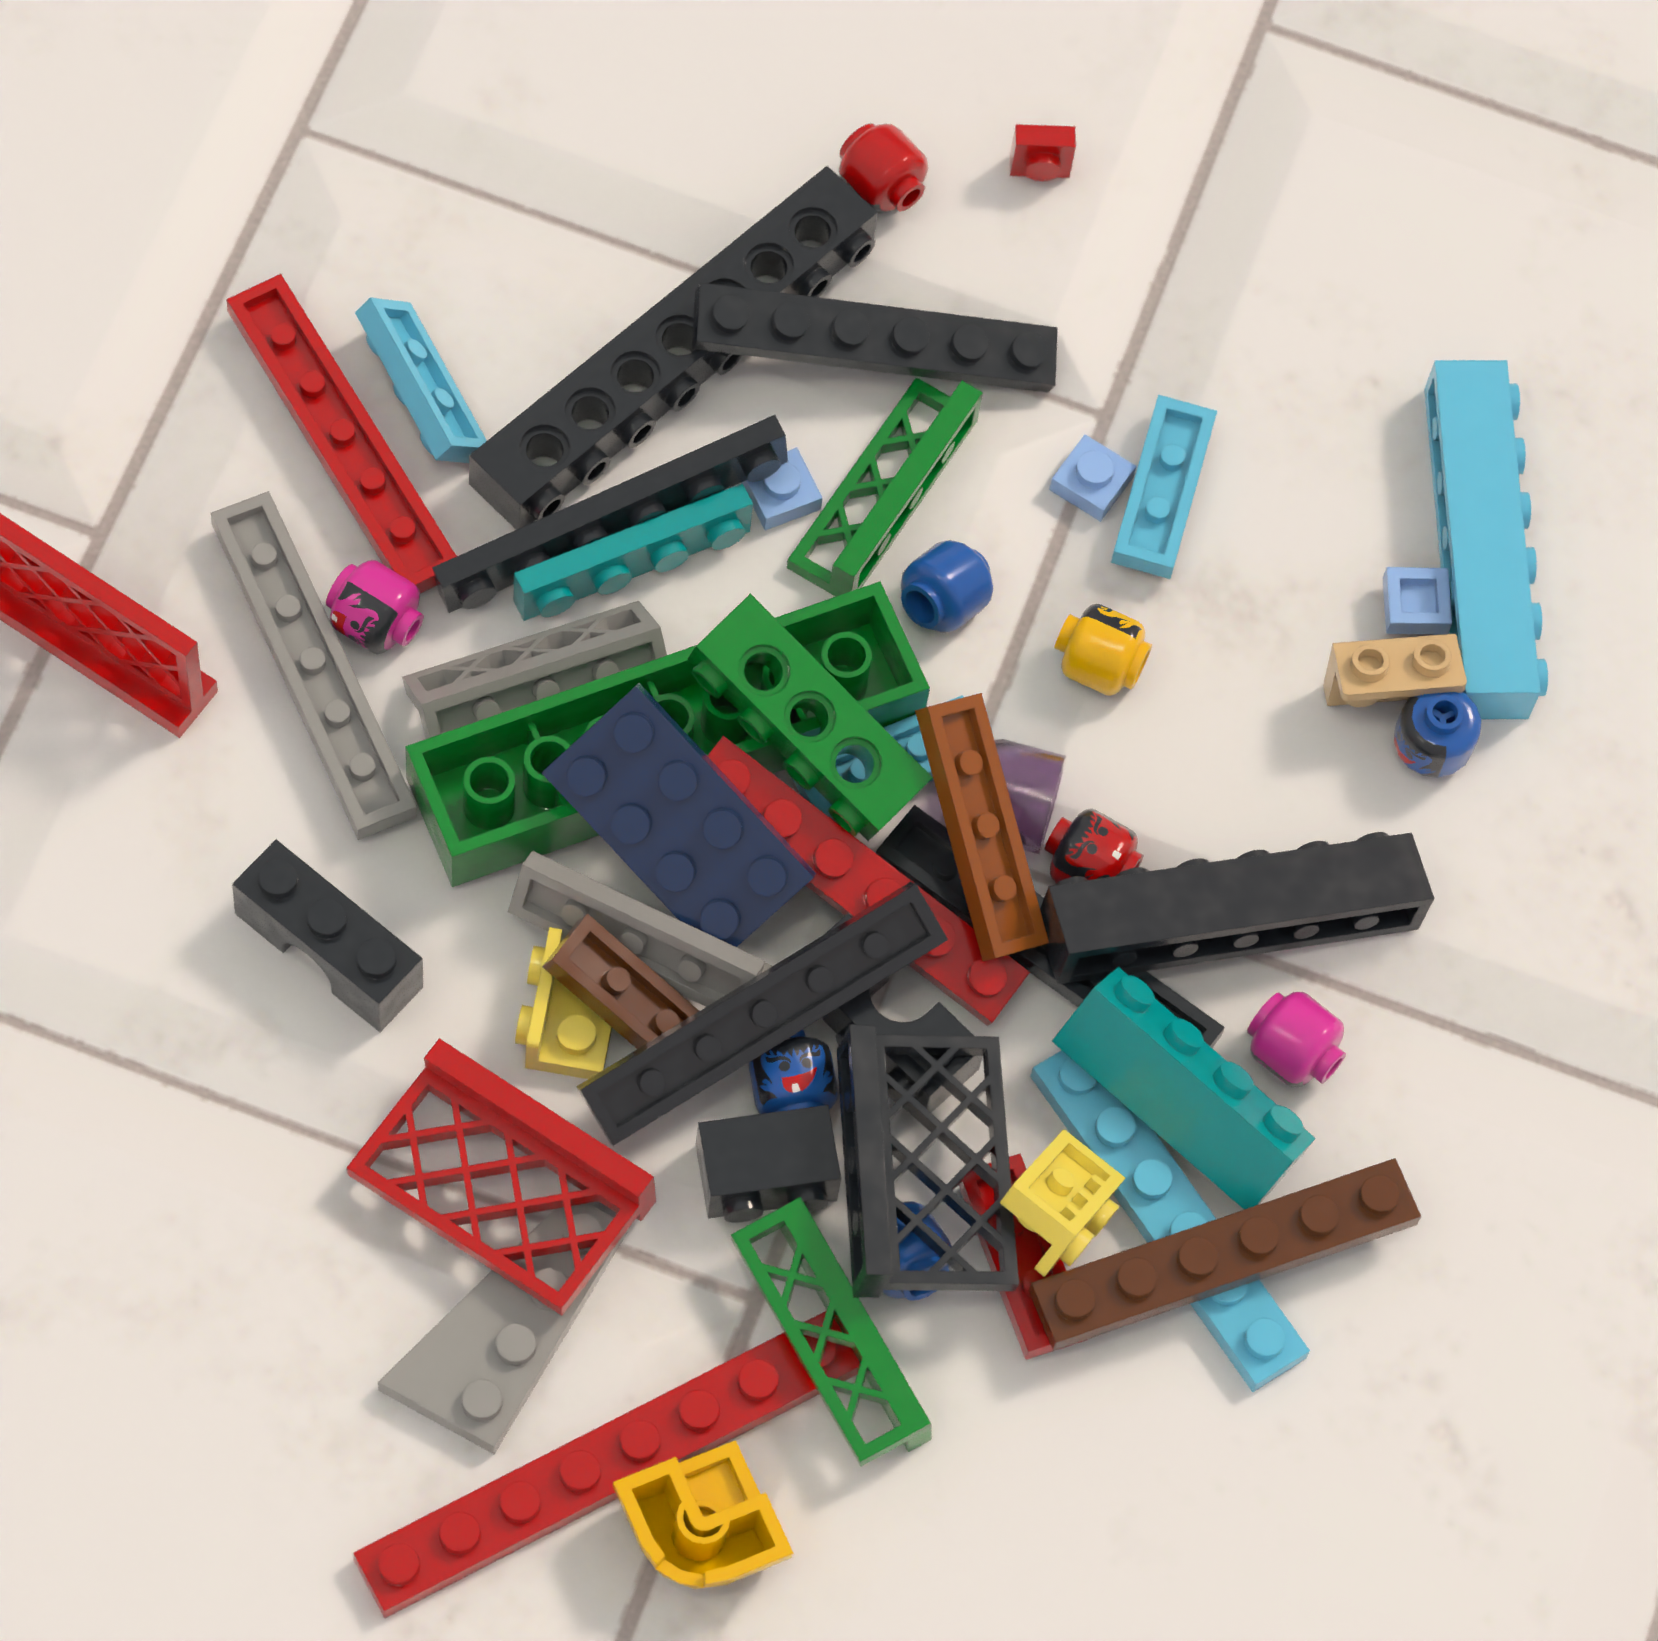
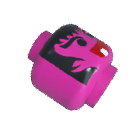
M375 560L366 561L358 567L353 564L348 565L336 578L326 599V606L331 609L330 622L333 628L375 654H382L390 650L396 643L403 647L407 646L419 631L424 619V615L417 611L420 602L419 588L411 581Z
M1280 992L1276 993L1262 1006L1247 1029V1033L1253 1037L1250 1045L1252 1057L1290 1087H1301L1313 1078L1321 1084L1325 1083L1338 1069L1346 1056V1053L1339 1048L1344 1035L1343 1023L1305 992H1293L1286 997Z

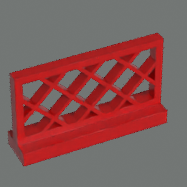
M0 513V620L180 738L218 692L217 681L200 670L197 641Z
M439 1038L424 1057L425 1068L346 1167L348 1176L563 1316L635 1219L642 1221L655 1204L654 1176ZM431 1092L452 1106L455 1124L416 1130L413 1112L427 1094ZM460 1112L474 1121L462 1123ZM407 1121L408 1132L397 1134ZM492 1132L505 1140L508 1159L474 1165L468 1164L464 1137ZM457 1138L462 1167L422 1173L418 1145ZM411 1146L415 1175L386 1179L370 1168L384 1150ZM513 1146L525 1153L526 1156L515 1157ZM546 1167L559 1176L561 1194L522 1200L517 1171ZM510 1173L515 1202L476 1208L471 1179ZM464 1181L469 1210L439 1214L428 1206L425 1187ZM567 1181L579 1188L580 1191L569 1192ZM418 1189L419 1200L407 1193L406 1190ZM600 1202L617 1213L604 1231L576 1236L571 1206ZM564 1208L569 1237L529 1243L525 1214ZM518 1216L522 1245L494 1250L481 1241L478 1222ZM471 1224L473 1235L459 1226ZM592 1247L581 1261L579 1249ZM572 1251L575 1270L559 1291L535 1277L532 1257ZM525 1259L527 1271L513 1261Z

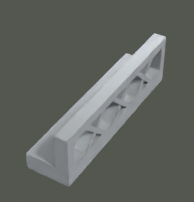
M636 601L403 676L402 679L406 694L419 711L425 738L428 739L666 656L667 652L661 627L640 601Z
M532 851L521 866L508 913L546 931H549V927L562 929L563 939L576 922L588 913L677 992L707 1007L772 967V965L765 963L766 961L539 853Z

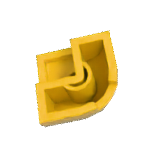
M736 1440L680 1463L674 1457L613 1482L615 1493L643 1554L664 1578L692 1589L726 1586L793 1557V1550L766 1492L760 1494Z

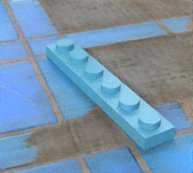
M1061 1050L1033 1067L1031 1079L1069 1133L1125 1177V1180L1113 1195L1147 1243L1216 1220L1213 1213L1156 1133ZM1260 1280L1191 1303L1195 1312L1252 1393L1304 1361L1310 1352Z

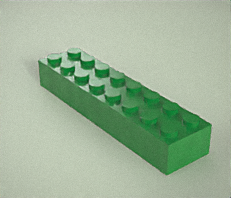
M881 581L775 617L882 727L916 714L915 710L927 706L930 687ZM696 645L405 746L406 779L452 887L523 863L532 851L545 855L599 836L589 823L548 781L542 772L638 683L646 689L707 756L722 736H724L772 774L785 770L782 763L786 758L769 741L761 744L742 728L737 720L740 712L723 694L719 698H715L695 680L691 672L695 666L687 658ZM761 663L745 665V678L752 687L758 690L774 688V675L767 666ZM804 708L791 710L790 721L795 731L807 737L819 735V720L813 712Z

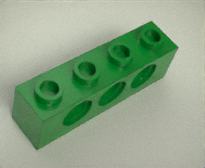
M751 593L696 645L687 658L695 666L691 672L700 686L715 698H719L723 694L740 712L737 720L742 728L761 744L769 741L786 758L782 764L790 777L806 790H811L815 787L831 804L828 812L833 820L853 836L860 833L869 841L933 778ZM761 663L767 666L774 675V688L758 690L752 687L745 678V665ZM804 708L813 712L819 720V735L807 737L795 731L790 721L791 710ZM850 754L862 762L865 768L863 782H848L839 775L836 769V758L838 755Z

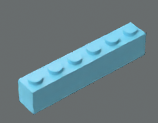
M1435 360L1424 393L1441 568H1448L1452 625L1448 634H1456L1467 679L1463 693L1467 694L1475 703L1481 719H1529L1538 697L1545 696L1547 693L1548 668L1545 659H1537L1535 640H1539L1542 633V609L1540 603L1531 602L1530 584H1534L1536 579L1537 559L1534 547H1526L1524 529H1528L1530 525L1531 500L1528 492H1520L1519 474L1524 472L1526 451L1524 439L1515 438L1513 420L1518 419L1520 411L1519 386L1509 382L1507 360Z

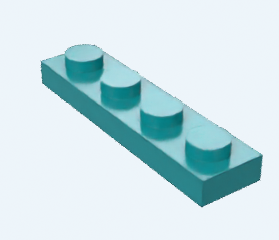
M742 483L515 572L513 601L523 621L539 615L542 617H553L568 610L575 601L598 592L601 595H607L617 592L628 585L632 578L653 570L667 572L683 564L690 555L711 547L714 550L728 548L739 542L746 533L750 532L753 502Z

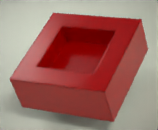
M1015 124L1010 151V176L1028 177L1035 181L1070 178L1076 149V126Z

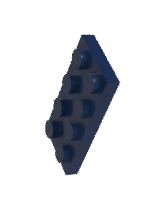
M640 683L631 689L542 772L548 781L678 920L736 948L809 883L816 874Z

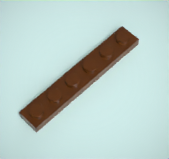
M1396 1158L1032 1282L1029 1294L1053 1351L1416 1226L1422 1216Z

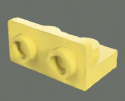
M549 927L546 946H533L527 984L536 985L537 991L533 1007L521 1006L515 1044L526 1045L525 1068L589 1079L605 1069L612 1027L542 967L562 942V929Z
M1065 1129L1059 1133L1012 1185L1000 1202L1001 1205L1017 1217L1018 1221L1025 1228L1038 1233L1052 1244L1034 1268L1044 1277L1060 1259L1068 1266H1071L1091 1240L1100 1233L1120 1207L1110 1198L1125 1180L1123 1175Z

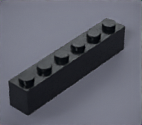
M1374 832L1351 842L1329 844L1326 841H1313L1300 846L1296 850L1269 853L1267 850H1253L1235 859L1215 862L1198 858L1185 861L1174 868L1154 871L1136 867L1122 871L1113 877L1088 880L1081 876L1070 877L1059 881L1055 885L1048 886L1040 911L1049 943L1045 944L1056 984L1058 985L1104 978L1117 967H1120L1126 974L1419 930L1435 898L1413 834L1405 833L1389 836L1385 832Z

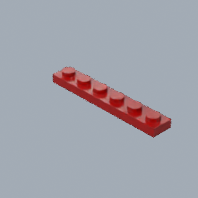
M282 274L226 299L229 315L383 565L414 583L419 588L420 594L437 586L432 567L457 556Z
M722 736L708 754L711 761L815 871L814 878L805 886L844 916L849 914L851 917H854L899 888L912 882L726 737ZM918 886L948 940L908 965L985 1025L992 1024L1030 972L1008 955L982 961L974 929Z

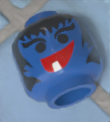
M1463 692L1432 693L1409 697L1395 725L1394 744L1399 758L1409 769L1422 776L1439 778L1454 774L1466 765L1480 738L1482 721L1478 708L1469 696Z
M804 1030L799 1031L748 1063L754 1102L759 1114L828 1105L830 1110L838 1100L839 1092L831 1051L825 1042L817 1038L806 1037Z

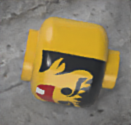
M1093 604L1084 611L1081 618L1071 614L1068 615L1054 648L1064 652L1061 668L1066 677L1104 695L1112 696L1120 692L1123 686L1131 690L1134 688L1149 657L1152 644L1144 641L1146 636L1145 629L1139 621L1101 604Z

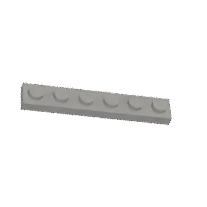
M267 491L211 512V523L357 839H363L416 818L417 805L270 492Z

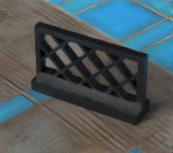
M850 1024L837 1048V1065L853 1298H879L884 1290L1015 1291L1019 1285L1014 1215L1000 1204L1011 1188L999 1037L876 1034V1025ZM885 1054L909 1055L926 1073L906 1091L886 1072ZM931 1055L943 1056L938 1061H936ZM955 1056H983L985 1079L972 1092L944 1068ZM933 1078L961 1102L943 1122L938 1120L914 1098ZM985 1091L987 1106L978 1099ZM888 1094L897 1101L890 1109ZM903 1108L931 1132L912 1153L891 1135L890 1121ZM967 1109L989 1128L990 1141L977 1154L949 1130ZM937 1140H940L966 1164L947 1184L919 1160ZM989 1153H991L992 1168L983 1160ZM892 1155L901 1163L894 1171ZM907 1170L936 1195L917 1215L895 1197L894 1183ZM972 1171L994 1190V1204L982 1216L953 1191ZM942 1201L971 1226L952 1247L923 1222ZM994 1215H996L997 1230L988 1223ZM897 1218L906 1225L899 1233ZM912 1232L941 1257L928 1271L900 1270L899 1245ZM978 1233L998 1251L1000 1271H977L958 1252ZM948 1264V1265H949L950 1267H952L955 1271H941V1270Z

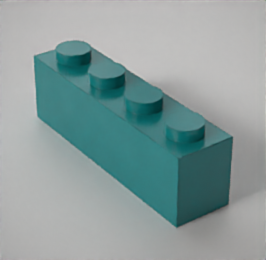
M1117 967L1091 990L1052 1040L1057 1047L1244 1210L1259 1205L1316 1139L1303 1127L1301 1120L1293 1111L1272 1101L1254 1085L1251 1076L1246 1070L1233 1062L1226 1061L1204 1041L1202 1034L1193 1024L1184 1019L1177 1018L1154 998L1152 990L1146 983L1137 977L1126 974L1120 967Z

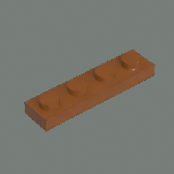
M982 693L915 710L982 961L999 958L1049 943Z

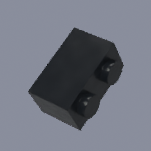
M828 1105L698 1122L695 1146L708 1219L724 1216L727 1222H747L762 1216L763 1211L779 1209L799 1197L802 1198L810 1213L824 1209L828 1206V1202L837 1201L842 1178Z

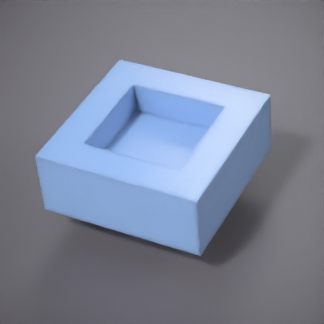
M1085 434L1053 476L1049 490L1101 522L1133 479L1136 465Z
M798 448L787 451L788 462L781 464L780 468L768 478L757 482H750L748 480L741 482L753 502V508L764 530L821 510L823 498Z
M1387 567L1383 576L1386 634H1448L1452 625L1448 568Z

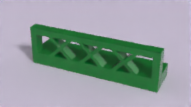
M916 377L790 555L786 568L835 597L862 588L977 423L983 392L961 381L953 394L949 396ZM918 401L939 412L927 431L913 434L908 415ZM901 427L903 436L894 437ZM907 449L908 458L894 477L881 479L876 462L880 455ZM869 472L871 481L861 483ZM875 495L877 502L864 521L849 525L844 509L849 499ZM837 518L839 527L829 529ZM843 541L845 548L834 562L832 572L808 559L817 545Z
M797 1198L731 1234L733 1244L860 1467L902 1444L910 1452L932 1440L929 1418L859 1298H853L851 1283L802 1198ZM780 1229L794 1252L790 1271L763 1264L752 1243ZM800 1266H802L806 1275L799 1273ZM771 1278L786 1282L782 1297ZM795 1285L810 1288L817 1292L827 1310L822 1327L794 1320L788 1306ZM834 1319L842 1332L831 1330ZM804 1335L818 1338L814 1353ZM827 1341L852 1348L860 1362L855 1384L826 1376L820 1364ZM865 1378L867 1379L871 1388L863 1386ZM836 1391L851 1395L847 1411ZM860 1398L880 1403L894 1426V1429L866 1444L853 1423Z

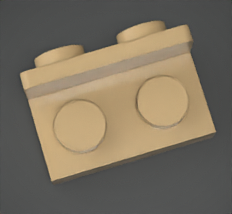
M1456 634L1333 643L1323 688L1327 706L1350 705L1353 707H1366L1377 702L1408 700L1409 697L1424 694L1462 693L1465 690L1467 679Z

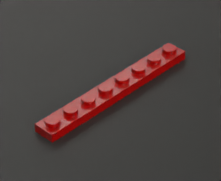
M826 1311L805 1321V1323L822 1327ZM834 1319L831 1330L842 1332ZM783 1332L353 1552V1560L385 1619L614 1501L618 1497L613 1488V1482L674 1457L680 1463L710 1451L819 1395ZM804 1335L814 1353L818 1338ZM827 1341L820 1365L827 1377L846 1381L858 1374L860 1362L851 1347Z

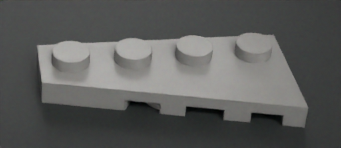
M588 1203L571 1206L576 1236L604 1231L614 1219L611 1215ZM564 1208L554 1209L529 1233V1243L569 1237ZM627 1231L563 1316L492 1270L378 1381V1390L495 1454L625 1238ZM592 1247L579 1249L581 1261ZM572 1251L532 1257L535 1277L557 1291L560 1290L575 1270ZM525 1259L513 1261L527 1271Z

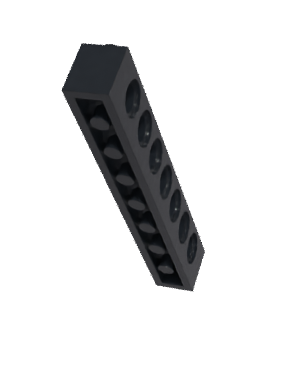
M828 166L824 167L469 455V485L516 530L533 523L535 520H540L557 512L569 492L580 483L589 485L596 481L608 468L610 459L626 446L634 448L641 444L653 431L658 419L671 409L677 412L685 408L695 398L702 383L716 372L719 375L727 373L743 356L692 349L695 290L700 283L820 297L828 288L832 277L847 264L850 267L859 265L871 253L876 243L874 236L878 212ZM813 240L819 242L822 246L808 247L800 242ZM767 275L775 277L779 281L765 283L758 280L757 277ZM673 347H683L691 351V353L675 355L667 350ZM637 383L645 386L647 389L641 392H631L624 389L623 386ZM583 420H595L601 423L602 426L595 429H586L577 423ZM546 456L555 459L557 463L551 466H539L533 463L532 460L537 457Z

